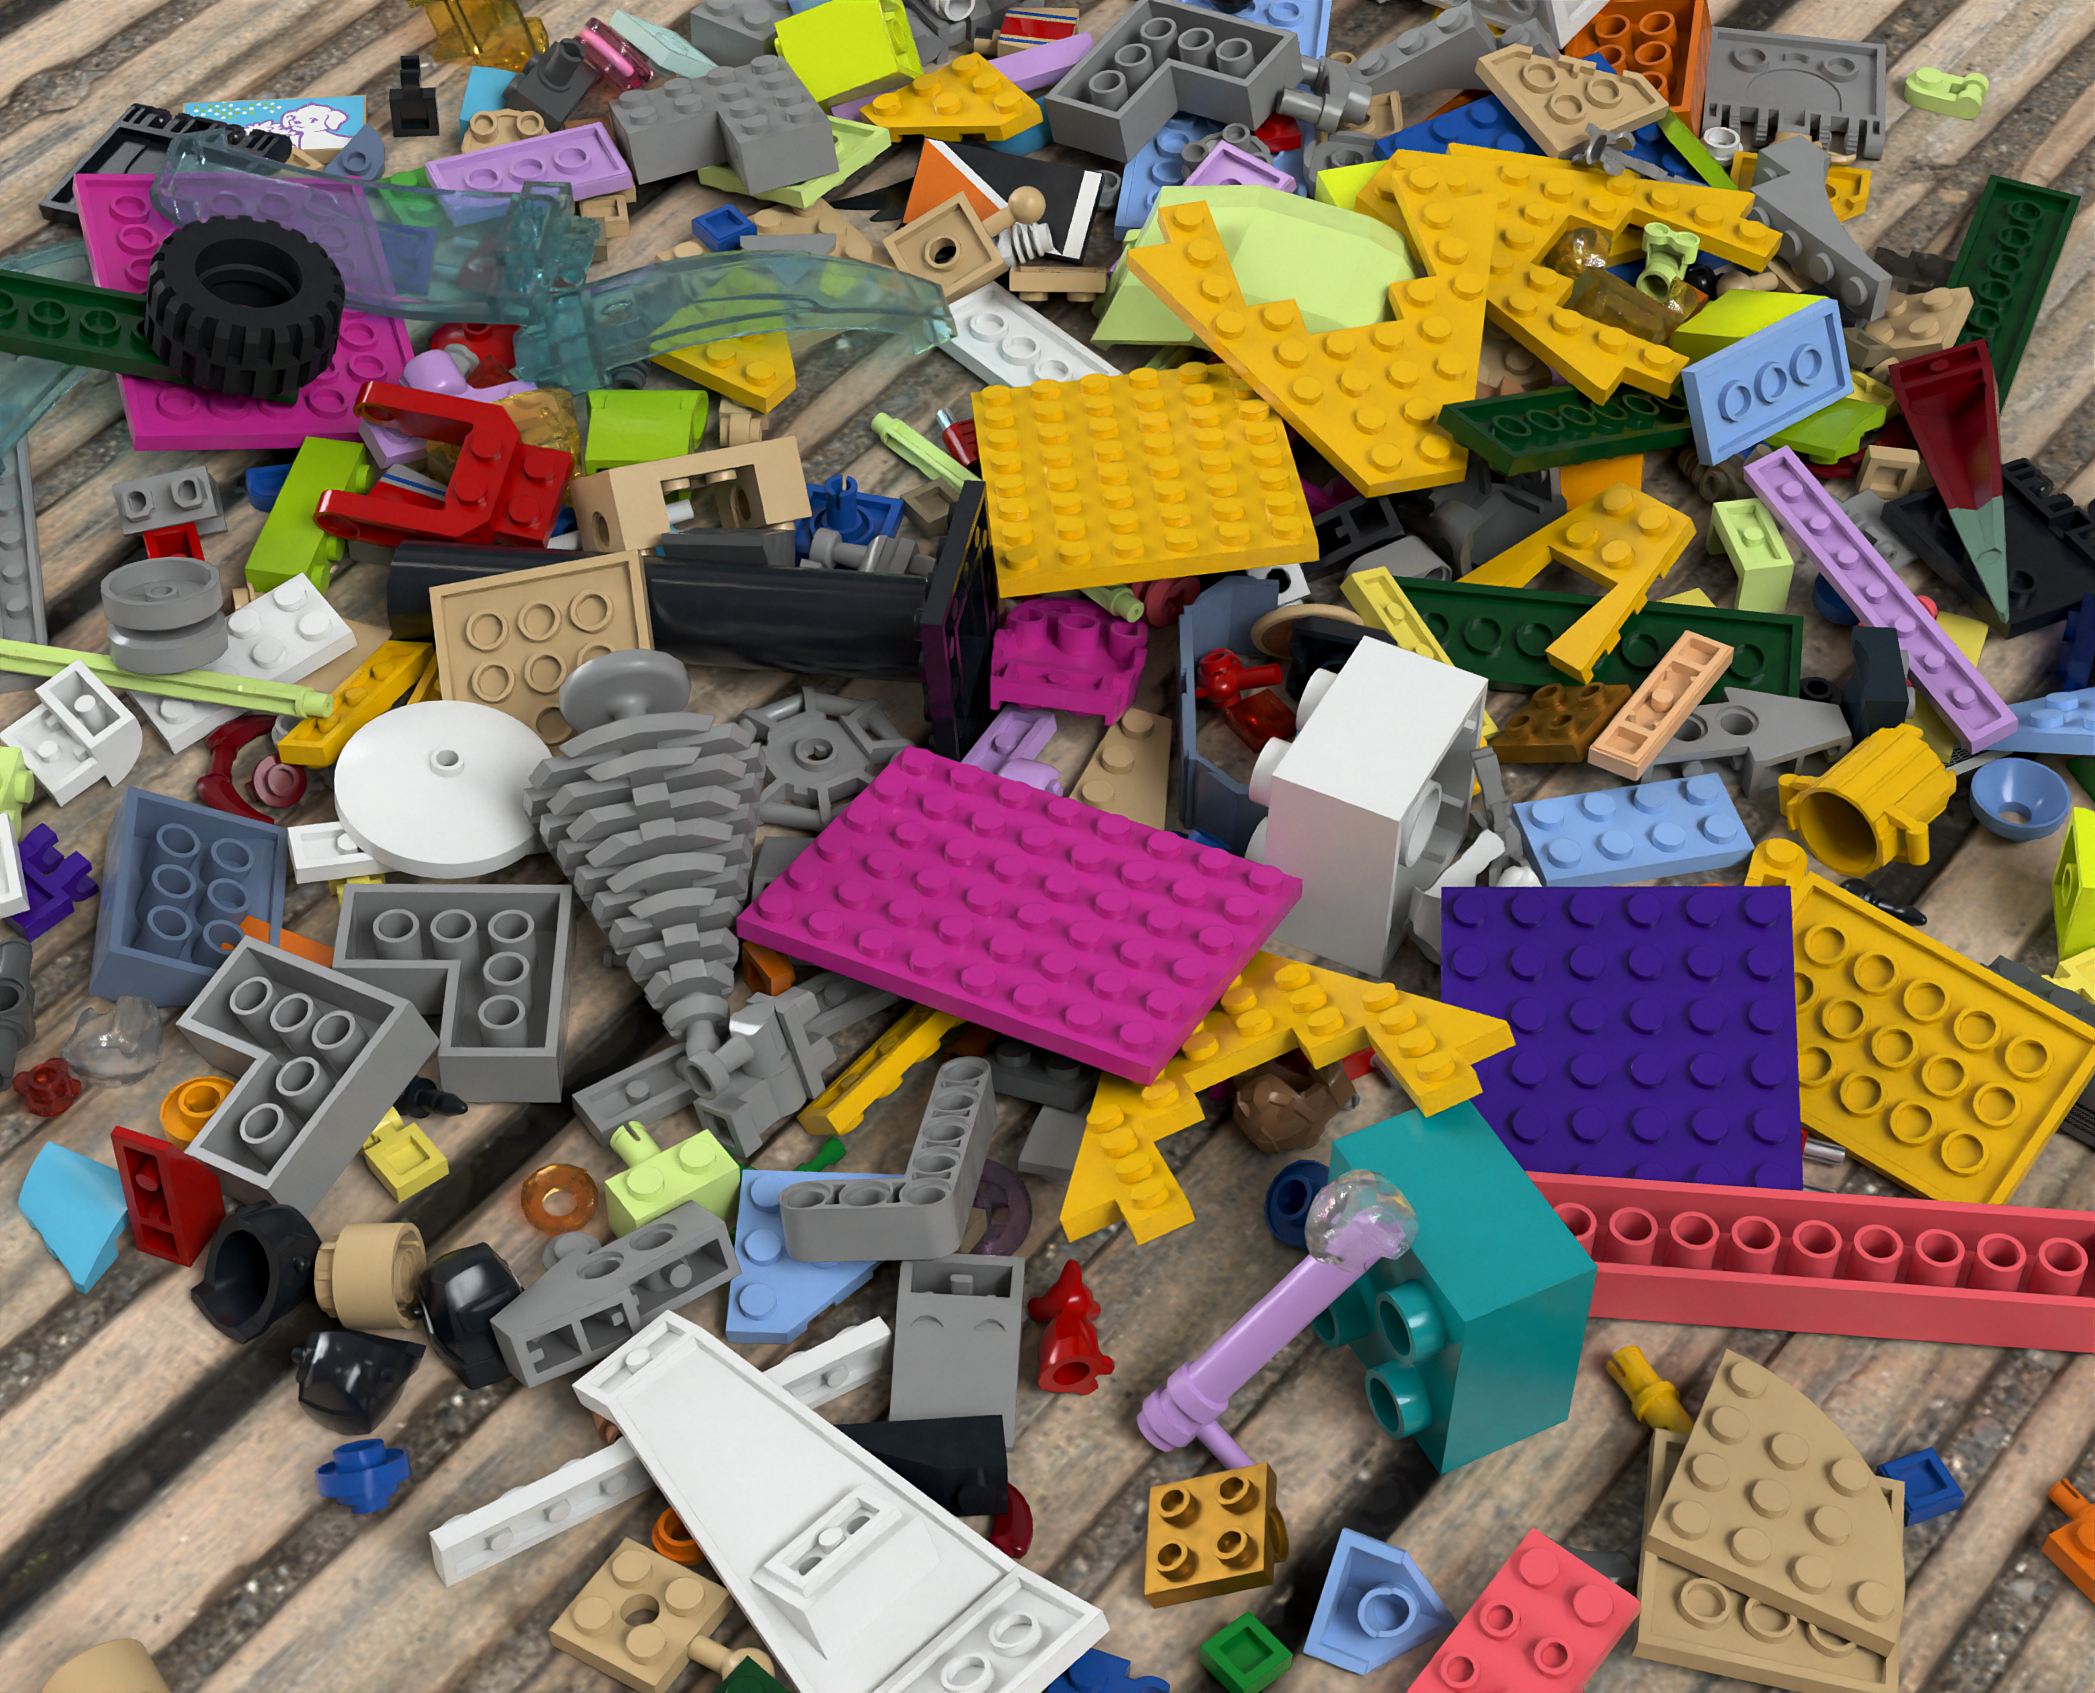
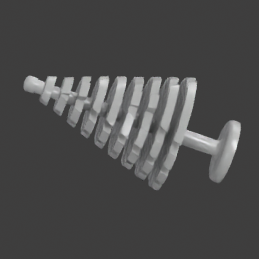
M649 649L620 650L591 659L572 671L561 685L558 700L560 711L568 725L581 734L558 746L565 755L543 759L528 778L534 787L524 789L522 805L526 810L524 813L538 836L541 837L548 851L592 913L601 930L611 940L610 944L629 967L627 970L635 982L644 988L647 994L645 997L652 1008L663 1014V1024L671 1037L686 1043L685 1048L689 1059L700 1050H707L712 1053L719 1050L721 1043L718 1035L728 1025L730 1009L729 1003L725 1000L733 993L735 977H733L734 971L732 969L738 960L739 953L736 918L743 912L747 899L749 885L747 881L752 865V849L756 838L757 818L766 770V756L760 742L751 744L753 734L735 722L712 726L715 719L714 715L683 711L688 704L691 692L690 677L683 662L668 653Z

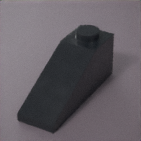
M1360 494L1312 517L1319 545V561L1300 563L1306 581L1309 583L1344 571L1362 555L1405 538V532L1388 496L1366 498L1363 494ZM1275 572L1269 577V579L1279 580V593L1288 589L1289 583L1285 572Z
M1002 1414L833 1425L955 1517L1009 1514L1008 1465Z

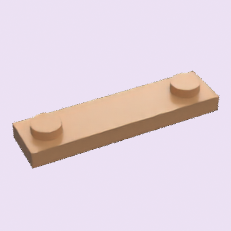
M1686 630L1590 746L1588 763L1637 782L1732 663L1734 648Z

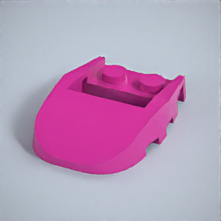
M1044 597L1021 603L1007 616V628L1005 630L996 629L993 637L990 709L999 710L1002 702L1006 701L1013 702L1016 706L1029 710L1042 707L1063 709L1078 717H1090L1095 714L1105 715L1104 725L1113 726L1136 700L1142 670L1148 653V649H1146L1148 627L1145 620L1140 617L1136 622H1128L1120 615H1112L1095 601L1064 597Z

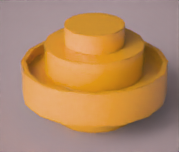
M206 1076L182 1082L171 1090L162 1102L160 1111L161 1125L167 1141L184 1152L236 1084L231 1080L221 1077Z

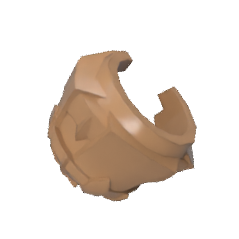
M1272 1059L1233 1076L1235 1091L1234 1100H1232V1111L1238 1128H1241L1247 1137L1263 1152L1278 1155L1280 1150L1287 1152L1294 1149L1305 1150L1314 1147L1320 1141V1136L1325 1131L1327 1122L1357 1093L1353 1083L1344 1071L1341 1059L1317 1070L1311 1064L1308 1071L1312 1077L1287 1070Z

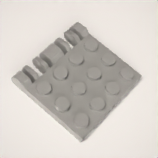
M1712 26L1700 139L1708 129L1721 127V121L1727 122V128L1734 130L1740 136L1741 123L1739 121L1756 123L1753 130L1754 146L1764 147L1768 126H1776L1775 134L1776 132H1794L1809 135L1810 131H1818L1816 141L1821 142L1823 145L1822 150L1827 151L1831 144L1832 134L1830 131L1845 132L1846 135L1843 142L1844 155L1856 154L1858 137L1864 136L1862 158L1881 160L1885 142V44Z

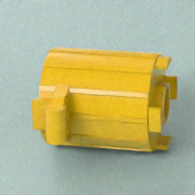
M1901 723L1895 729H1885L1883 727L1874 732L1870 737L1865 738L1820 777L1797 776L1795 774L1780 776L1778 778L1780 813L1787 816L1789 831L1793 832L1795 829L1799 831L1800 839L1816 857V860L1839 875L1864 878L1880 866L1884 867L1889 861L1924 865L1930 860L1928 824L1947 808L1946 805L1949 797L1956 792L1957 780L1955 770L1950 769L1946 772L1944 764L1929 745L1919 739L1924 735L1923 730L1905 723Z

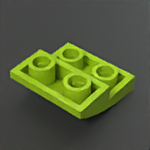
M1844 397L1764 439V441L1773 452L1788 445L1793 452L1798 451L1809 454L1808 460L1811 462L1837 464L1839 458L1858 453L1860 437H1864L1866 431L1885 425L1887 406Z

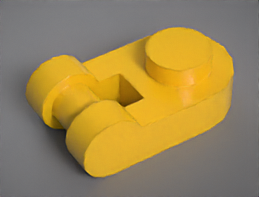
M1774 838L1761 842L1753 852L1744 886H1791L1792 897L1805 878L1808 865V857L1805 851L1796 843L1787 839Z

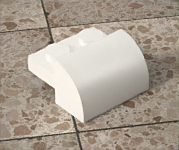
M77 659L35 689L42 703L0 733V739L5 747L21 748L26 770L33 772L34 779L60 807L102 777L112 787H115L126 777L136 763L143 740L142 730L136 717L80 659Z

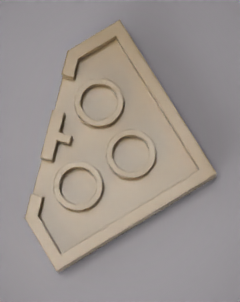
M1517 43L1478 58L1475 73L1546 155L1551 158L1567 160L1579 153L1586 152L1592 138L1586 132L1588 123L1594 124L1600 130L1605 129L1617 135L1622 131H1635L1665 118L1669 107L1667 101L1640 73L1623 70L1622 76L1595 70L1597 63L1562 54H1560L1559 60L1532 54L1533 47Z

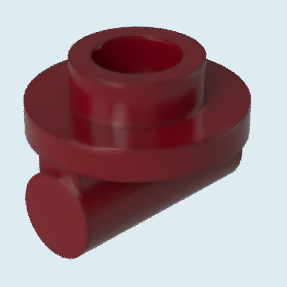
M279 753L272 754L258 762L252 774V781L245 784V790L253 803L261 801L269 807L285 808L294 805L302 798L307 787V776L302 765L282 763Z

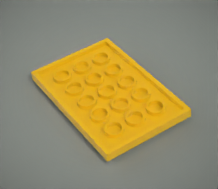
M1809 871L1791 897L1801 1128L1809 1130V1133L1825 1142L1844 1146L1846 1148V1155L1921 1199L2007 1205L2095 1074V1028L1816 873Z

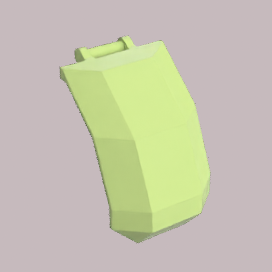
M1263 185L1163 186L1142 229L1127 231L1121 245L1124 251L1106 287V293L1096 297L1091 312L1099 319V322L1090 339V343L1104 351H1107L1113 344L1195 346L1214 352L1127 268L1126 257L1128 249L1165 244L1157 222L1159 207L1206 200L1246 305L1251 306L1295 299L1309 335L1396 321V316L1387 297L1389 284L1422 277L1405 235L1373 217Z

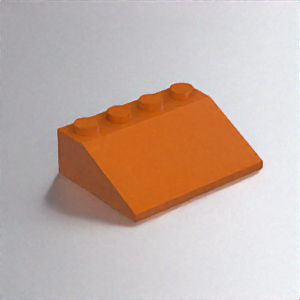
M1610 0L1566 44L1564 55L1581 59L1599 52L1618 75L1622 76L1623 70L1642 74L1667 101L1671 110L1699 140L1712 37L1707 0Z

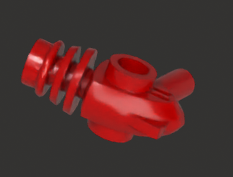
M1216 648L1209 651L1205 657L1199 660L1200 665L1196 674L1195 698L1205 697L1210 701L1212 708L1227 707L1242 699L1240 693L1242 690L1281 684L1282 671L1277 663L1243 668L1237 655L1231 650Z

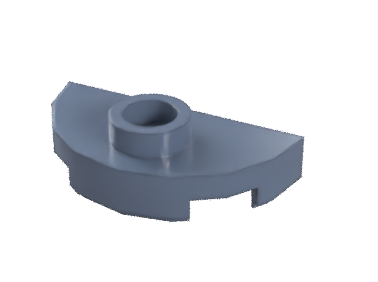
M366 123L318 176H360L365 194L375 187V181L381 179L385 172V147L379 133Z

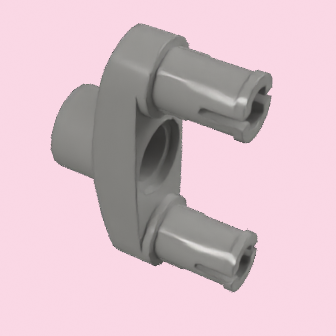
M1301 54L1304 79L1300 83L1309 85L1310 90L1314 94L1283 85L1277 100L1276 113L1313 123L1314 129L1330 134H1335L1339 120L1360 126L1369 108L1372 86L1351 80L1346 67L1341 61L1325 56L1315 59Z

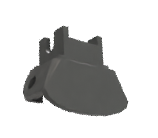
M1469 449L1464 482L1407 491L1420 501L1422 507L1403 500L1398 505L1400 524L1432 539L1433 552L1451 568V581L1455 582L1567 513V500L1561 494L1559 467L1550 468L1547 471L1538 470L1521 473L1513 477L1504 476V484L1494 482L1491 485L1488 461L1474 450Z

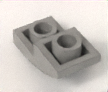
M1095 1095L1075 1112L1044 1104L1023 1146L1018 1160V1171L1038 1174L1043 1180L1049 1182L1071 1180L1087 1124L1086 1117L1090 1113Z

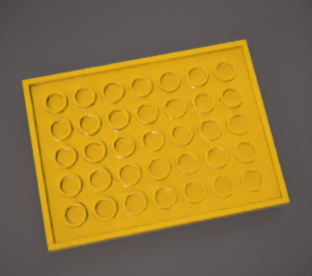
M1189 362L1177 369L1157 371L1153 368H1138L1125 375L1107 376L1094 373L1074 381L1058 382L1052 379H1043L1032 383L1031 386L1009 388L1004 385H992L980 392H971L982 480L986 481L993 556L1000 598L1319 561L1318 539L1282 417L1226 363L1206 365L1201 362Z

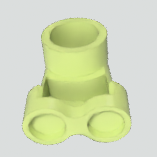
M1658 222L1645 225L1641 243L1642 250L1646 252L1645 269L1637 279L1636 288L1639 295L1646 302L1660 305L1664 303L1670 304L1677 300L1687 266L1696 261L1700 238L1690 232L1672 231L1667 225Z

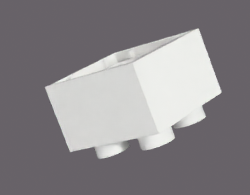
M1365 635L1339 674L1322 668L1317 669L1313 673L1303 692L1297 711L1296 729L1300 733L1293 743L1276 737H1272L1266 743L1254 767L1249 786L1250 800L1269 807L1268 816L1262 819L1254 831L1244 859L1276 867L1284 874L1302 879V897L1270 937L1381 978L1408 933L1407 929L1403 927V923L1408 913L1413 886L1420 890L1427 889L1438 875L1448 868L1467 836L1475 780V771L1470 751L1479 748L1489 679Z

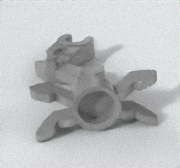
M1588 123L1586 128L1587 134L1592 137L1589 148L1585 154L1579 153L1575 155L1571 162L1573 166L1597 168L1615 176L1621 175L1625 169L1624 166L1630 168V171L1643 176V179L1708 187L1677 175L1672 178L1667 176V171L1655 166V164H1650L1622 153L1625 150H1633L1636 144L1631 132L1622 131L1616 135L1605 129L1600 130L1592 123Z
M1491 745L1471 750L1470 756L1481 789L1488 823L1482 814L1474 809L1470 810L1468 823L1472 827L1475 826L1479 833L1485 828L1496 833L1504 842L1506 850L1487 865L1490 867L1489 887H1494L1498 882L1502 869L1512 866H1528L1535 874L1527 859L1522 857L1521 834L1517 827L1513 825L1512 819H1509L1512 813L1513 800H1506L1496 753L1493 752Z

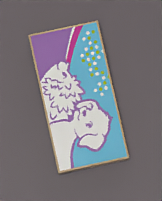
M366 95L183 103V113L190 114L193 117L200 116L223 121L228 125H241L246 130V135H249L253 129L287 135L292 141V147H298L320 164H329L359 130L368 123Z

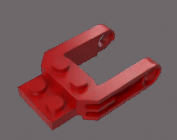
M369 381L361 385L353 407V413L357 418L362 416L372 423L400 429L403 435L462 446L445 494L446 505L444 509L436 510L341 490H326L321 493L313 514V522L317 527L338 538L397 549L401 541L407 538L487 544L498 541L518 546L547 548L575 466L573 453L523 443L520 431L501 405L378 381Z

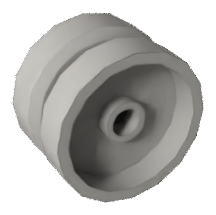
M186 557L152 558L124 565L110 572L101 581L104 616L111 621L107 626L110 658L119 668L140 674L161 675L180 673L203 667L219 659L229 648L225 614L219 610L223 604L220 573L211 563Z

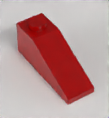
M116 1125L110 1136L137 1250L191 1268L226 1216L219 1178L172 1143Z

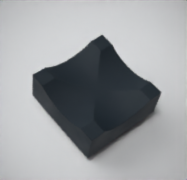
M1853 626L1851 646L1856 666L1851 678L1839 689L1842 693L1840 710L1853 739L1848 753L1880 728L1895 729L1898 725L1904 723L1905 719L1913 718L1915 690L1914 687L1906 686L1909 656L1907 650H1900L1896 628Z

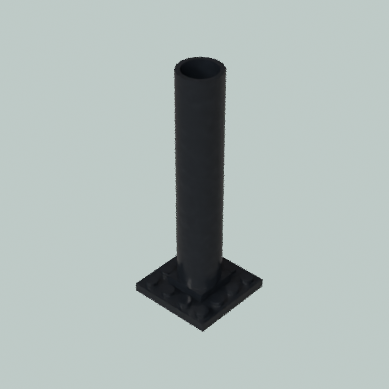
M965 480L958 502L951 501L947 520L948 535L947 537L940 536L937 544L935 564L932 572H929L927 576L642 555L655 651L668 653L683 662L684 665L922 683L924 720L932 722L933 727L929 738V751L961 762L972 748L990 686L991 659L994 648L993 637L996 629H1001L986 481ZM407 538L402 540L395 550L390 565L387 584L389 625L394 637L399 641L426 642L436 645L429 587L612 553Z

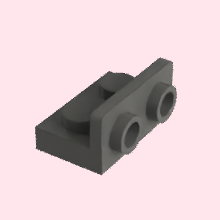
M1003 1034V1043L983 1057L990 1063L995 1092L1072 1112L1078 1110L1095 1095L1102 1069L1006 1034Z

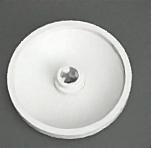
M450 700L414 703L393 709L376 717L358 730L347 742L339 756L335 769V808L338 818L351 840L365 853L382 864L408 874L429 878L456 879L480 876L497 871L520 860L542 841L524 813L526 810L522 805L523 791L526 788L534 787L528 778L543 759L553 757L547 746L535 732L519 720L497 709L471 702Z

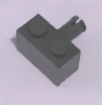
M564 38L560 43L555 40L545 54L538 50L534 52L522 70V73L526 75L524 79L518 74L512 79L501 96L508 101L503 109L509 108L521 112L535 111L543 118V126L546 127L549 133L558 132L563 126V122L567 121L582 102L600 73L583 61L586 53L579 42L570 38Z

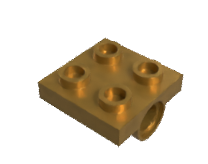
M1594 682L1585 686H1562L1559 683L1546 685L1533 694V700L1518 715L1507 721L1505 729L1490 745L1493 748V752L1497 755L1498 763L1581 762L1588 755L1590 746L1633 694L1628 684L1605 685L1602 682Z
M1267 1462L1150 1487L1144 1596L1154 1609L1274 1584V1564L1287 1560L1289 1538L1284 1518L1276 1506L1277 1475Z

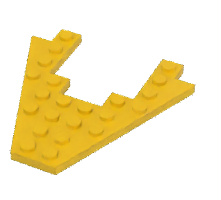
M1397 149L1356 195L1354 207L1355 212L1373 217L1405 235L1414 259L1424 266L1390 186L1392 171L1439 164L1453 198L1497 191L1499 199L1485 316L1593 402L1604 406L1621 382L1668 399L1682 381L1681 370L1689 366L1690 358L1676 353L1666 346L1656 345L1630 335L1620 328L1607 326L1584 317L1576 311L1562 308L1572 295L1575 280L1558 274L1550 268L1538 265L1566 230L1611 247L1629 223L1644 228L1648 223L1658 222L1667 225L1672 231L1690 232L1700 238L1698 249L1762 273L1779 250L1783 233L1770 229L1761 222L1746 219L1752 211L1756 194L1750 192L1639 179L1625 171L1621 175L1615 176L1526 165L1521 162H1501Z
M1439 164L1392 171L1390 186L1429 277L1389 284L1387 297L1396 316V321L1310 335L1295 299L1251 306L1246 305L1206 200L1159 207L1157 222L1165 244L1128 249L1126 257L1127 268L1366 498L1464 482L1469 449L1457 444L1453 440V435L1436 422L1444 404L1475 400L1499 199L1497 191L1453 198Z
M1258 950L1150 1086L1102 1070L1090 1113L1086 1117V1128L1059 1218L1067 1239L1071 1243L1120 1220H1124L1139 1246L1196 1221L1188 1199L1154 1144L1159 1139L1205 1119L1194 1093L1298 1047L1315 1070L1371 1046L1427 1118L1483 1093L1476 1071L1471 1065L1515 1046L1516 1043L1507 1021L1397 990L1393 983L1384 982L1376 984Z

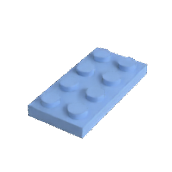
M1822 298L1681 370L1699 464L1715 466L1730 458L1733 454L1753 446L1854 392L1838 301L1834 299Z
M1718 772L1517 803L1512 806L1511 819L1513 825L1517 827L1521 834L1523 849L1543 887L1612 886L1750 864L1755 850Z

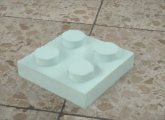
M619 9L616 10L609 23L613 29L623 36L621 41L626 45V48L631 51L634 50L636 54L641 56L647 55L649 57L647 65L664 76L670 77L675 72L677 77L691 80L706 76L710 70L719 67L672 30Z

